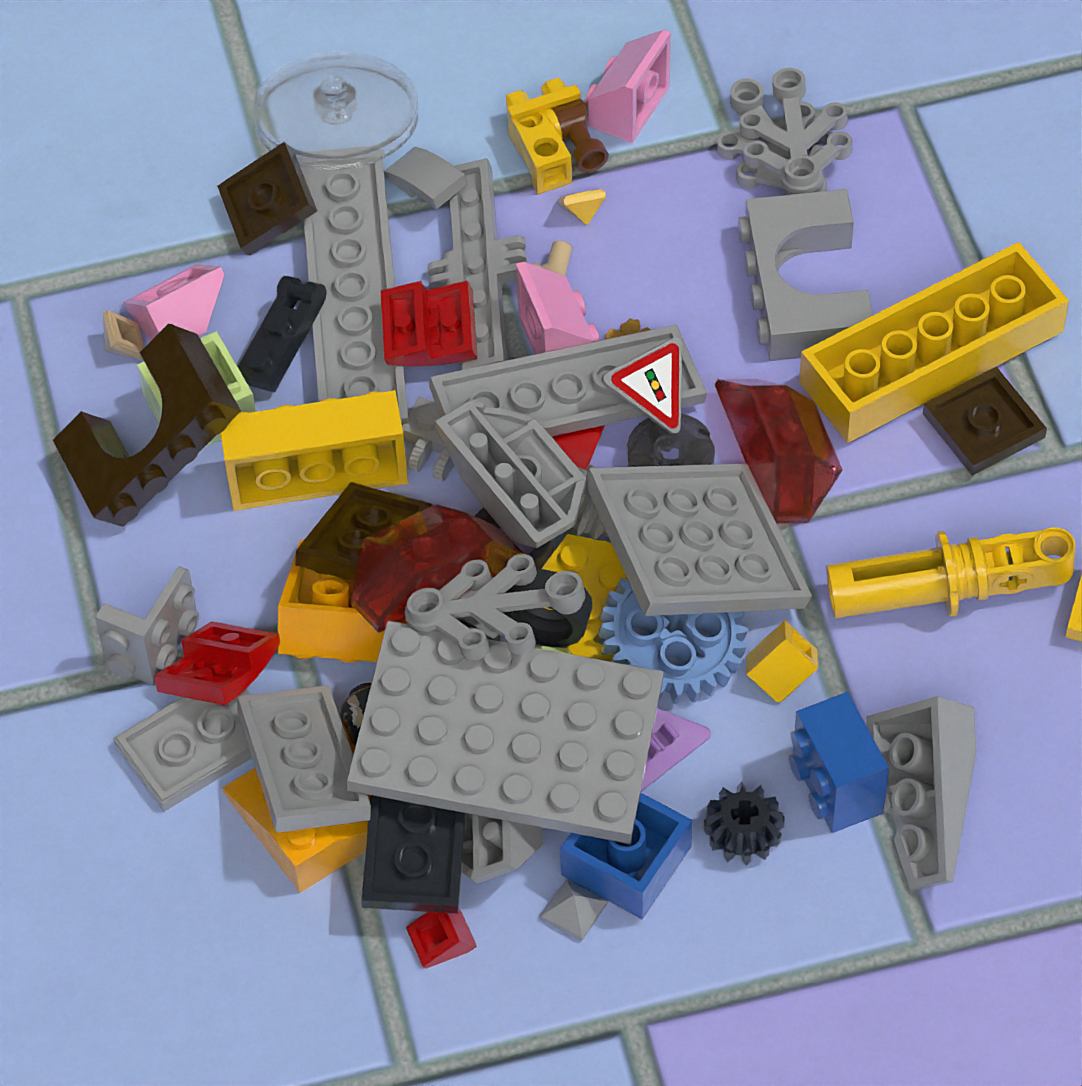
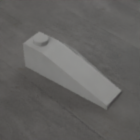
M936 696L866 716V726L889 767L884 812L891 814L897 831L894 843L909 889L917 891L953 882L976 757L974 707Z

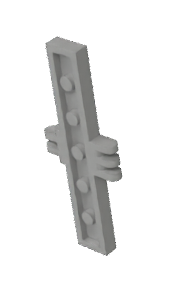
M488 158L455 165L457 169L465 174L467 185L450 198L453 250L445 252L443 259L432 261L427 266L428 275L430 276L428 279L429 289L468 280L473 290L478 359L461 362L462 370L507 360L501 284L517 281L516 264L527 262L526 251H524L526 248L524 237L515 235L498 239L493 174Z

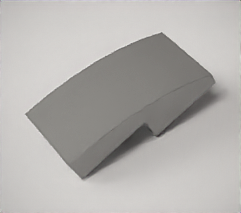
M413 147L384 171L385 177L407 195L413 198L417 194L436 210L467 185L465 174L436 154L419 147Z

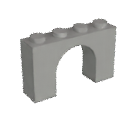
M847 189L746 199L745 217L738 218L739 236L741 243L748 242L749 250L744 252L745 269L747 276L754 275L756 284H751L753 310H761L762 318L757 319L759 344H767L770 361L800 358L801 351L873 316L868 290L810 294L793 288L778 273L779 268L786 261L797 255L852 248L854 221Z

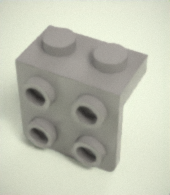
M181 566L176 569L145 619L105 603L102 605L95 616L105 664L113 673L123 678L134 677L154 686V675L175 662L177 648L184 636L187 637L194 632L199 620V612L196 610L194 599L195 589L192 586L188 569Z

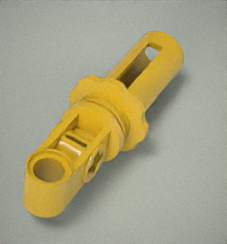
M1051 527L1027 533L1002 534L994 538L979 540L978 537L967 538V542L956 545L950 544L944 531H937L935 535L936 548L826 565L828 590L835 619L939 602L946 603L948 615L952 617L957 616L959 600H964V598L971 599L974 597L977 601L987 600L989 595L1014 594L1027 589L1065 584L1074 573L1075 540L1065 529ZM1058 555L1061 558L1052 559L1048 558L1047 556Z

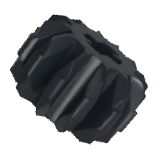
M742 781L737 786V793H732L723 787L719 792V800H710L708 803V816L704 819V832L710 836L709 845L712 851L724 849V858L727 863L735 855L742 856L746 866L751 862L752 854H756L763 860H766L769 856L770 847L778 848V845L781 843L782 833L780 831L784 828L785 822L783 812L778 811L779 802L776 796L764 798V790L761 785L753 792H746V787ZM742 822H743V823H749V824H748V825H742V824H739V823H742Z

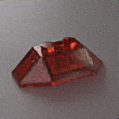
M717 379L714 385L745 463L748 465L776 524L809 523L843 471L815 402L783 384L759 379Z
M436 504L363 539L351 605L379 633L386 629L387 621L400 623L406 620L405 609L407 601L414 592L423 588L441 590L461 573L462 567L467 562L472 560L486 562L491 577L507 567V562L513 556L525 553L499 527L466 512Z

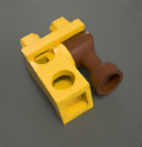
M559 77L546 81L541 86V96L529 99L527 93L521 90L506 95L508 134L515 144L518 153L523 157L531 174L532 184L537 195L572 183L571 155L564 141L570 140L576 147L573 152V158L582 172L589 173L600 169L609 157L603 143L598 139H591L587 124L586 103L580 99L581 92L577 85L567 87Z

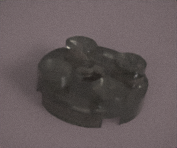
M681 413L680 431L674 434H670L650 418L641 421L629 436L627 443L628 467L714 465L715 446L710 439V432L707 427L692 416ZM673 448L679 450V458L666 459L660 452L662 450L670 452Z

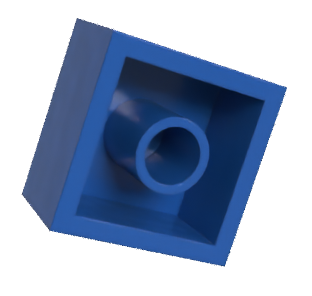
M845 692L797 710L795 730L790 733L793 754L789 755V763L795 778L799 782L804 780L811 792L808 795L809 802L817 819L824 818L830 831L835 833L883 814L889 767L849 693Z
M640 792L631 843L570 833L560 848L561 875L643 920L692 847V819Z

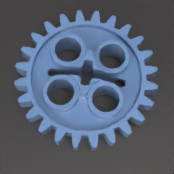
M621 578L616 588L617 592L610 591L605 603L607 606L603 607L600 615V620L604 623L601 624L598 637L607 639L603 644L601 652L606 655L615 654L611 661L614 663L663 671L664 675L659 700L664 692H669L673 703L678 704L682 693L686 692L689 699L694 703L699 697L700 688L711 697L714 695L717 683L726 686L731 677L730 672H737L741 664L739 658L743 657L747 648V644L742 641L747 635L748 627L738 625L744 617V611L644 616L628 580ZM632 628H644L650 635H639ZM696 629H706L714 637H704ZM666 657L678 658L684 666H675L669 663Z

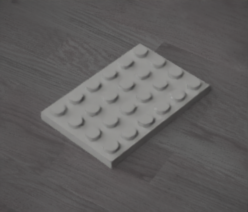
M387 621L347 779V791L631 843L663 682V671L534 648L527 654L516 655L509 651L506 642L487 639L489 644L487 655L479 660H468L463 657L459 644L438 630L421 632L412 629L408 624Z

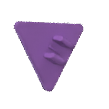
M657 708L641 792L709 740L711 736L710 729Z

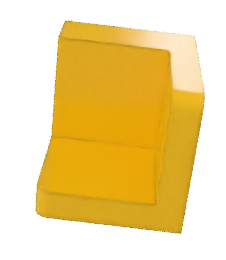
M786 620L746 656V675L776 702H782L818 669V649Z

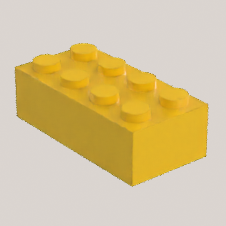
M395 390L387 392L374 391L361 396L341 399L328 398L320 402L296 406L282 405L276 409L250 413L240 412L228 424L227 428L220 433L233 511L340 495L350 482L375 489L408 484L404 435Z

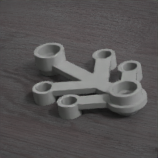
M784 68L774 74L772 85L774 97L783 105L787 131L768 122L761 113L755 111L744 113L740 117L739 123L740 133L744 138L757 139L762 137L788 151L790 159L788 160L768 150L766 143L755 140L748 142L743 148L744 163L753 169L765 166L780 174L782 186L791 193H811L821 186L823 182L822 170L834 159L843 160L852 154L851 136L845 132H834L828 136L827 144L812 157L807 155V150L829 130H841L847 125V108L841 103H829L823 108L822 114L804 129L800 101L806 93L805 75L798 69Z
M750 78L740 79L733 83L730 89V105L735 112L741 116L750 111L759 112L764 116L765 120L774 124L762 107V85ZM800 102L801 114L807 115V117L802 118L803 128L805 129L814 121L815 109L810 103ZM733 131L723 132L717 138V153L723 159H735L740 154L743 155V148L748 142L755 140L741 137ZM828 131L809 148L810 157L824 147L817 145L818 143L827 144V138L832 134ZM763 138L768 146V150L788 160L790 159L788 151ZM725 144H733V145H735V146H733V147H726V146H724V145H725ZM744 161L738 164L736 180L741 187L750 189L762 183L785 189L781 183V175L771 169L764 167L753 169L746 166ZM751 172L755 175L746 176L744 173ZM824 175L821 186L813 192L827 191V180ZM786 190L787 195L795 194Z
M519 554L513 556L507 562V567L493 579L486 562L482 560L467 562L462 567L461 573L441 590L423 588L414 592L408 598L405 618L408 625L416 631L429 632L437 629L459 644L464 658L479 660L489 652V644L485 632L478 628L469 629L456 619L472 616L504 637L511 653L523 655L532 651L536 645L532 627L526 623H517L502 612L551 606L561 614H572L581 608L586 595L581 577L571 571H562L552 575L547 580L545 589L505 593L514 584L519 586L527 585L533 582L536 577L537 571L533 558L527 554ZM468 589L477 591L470 598L458 599Z

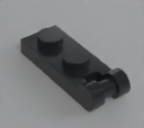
M283 276L279 280L277 297L238 365V369L248 386L276 392L325 302L327 293L323 284L312 281L302 284L299 278L292 276ZM298 300L301 301L299 307L294 309Z

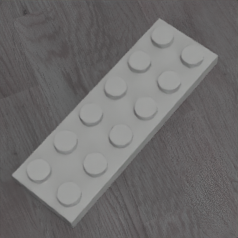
M677 325L430 377L429 383L431 394L441 417L470 400H476L485 403L487 407L502 408L534 417L550 436H556L646 416L603 385L601 377L603 374L669 339L679 337L683 342L681 408L702 404L705 402L707 395Z

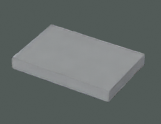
M246 689V690H244L239 696H245V695H251V694H250V693L248 692V690ZM181 697L113 738L117 750L163 812L252 759L237 711L238 697L225 706Z

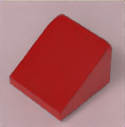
M460 909L458 914L427 912L405 927L419 960L426 969L466 954L477 947Z

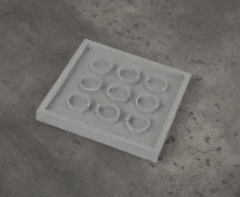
M747 464L588 469L585 476L587 481L586 487L644 616L804 609L807 607L812 595Z

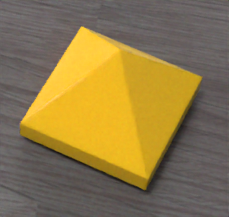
M594 189L560 196L558 200L560 206L588 225L606 198V194L602 189Z

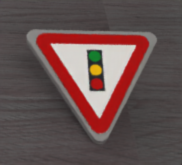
M679 337L669 339L603 374L601 377L603 385L670 434L678 433L681 427L683 342Z

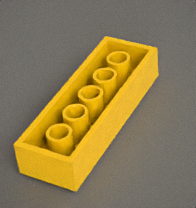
M1017 242L801 351L799 383L843 439L849 443L1064 332L1069 299L1021 243Z

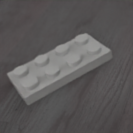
M329 685L238 696L237 711L276 833L370 820L371 804L367 794L347 791V779L353 753Z

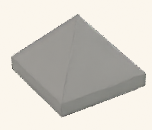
M566 879L541 915V919L583 941L606 907L607 901Z

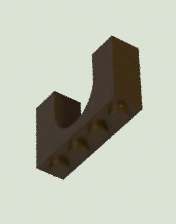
M170 323L139 352L158 385L162 398V414L158 429L145 448L137 454L129 456L109 420L82 411L53 439L59 454L95 519L124 527L138 515L139 511L157 493L163 491L167 487L168 482L187 464L191 463L198 453L216 435L222 433L228 424L241 412L198 334Z

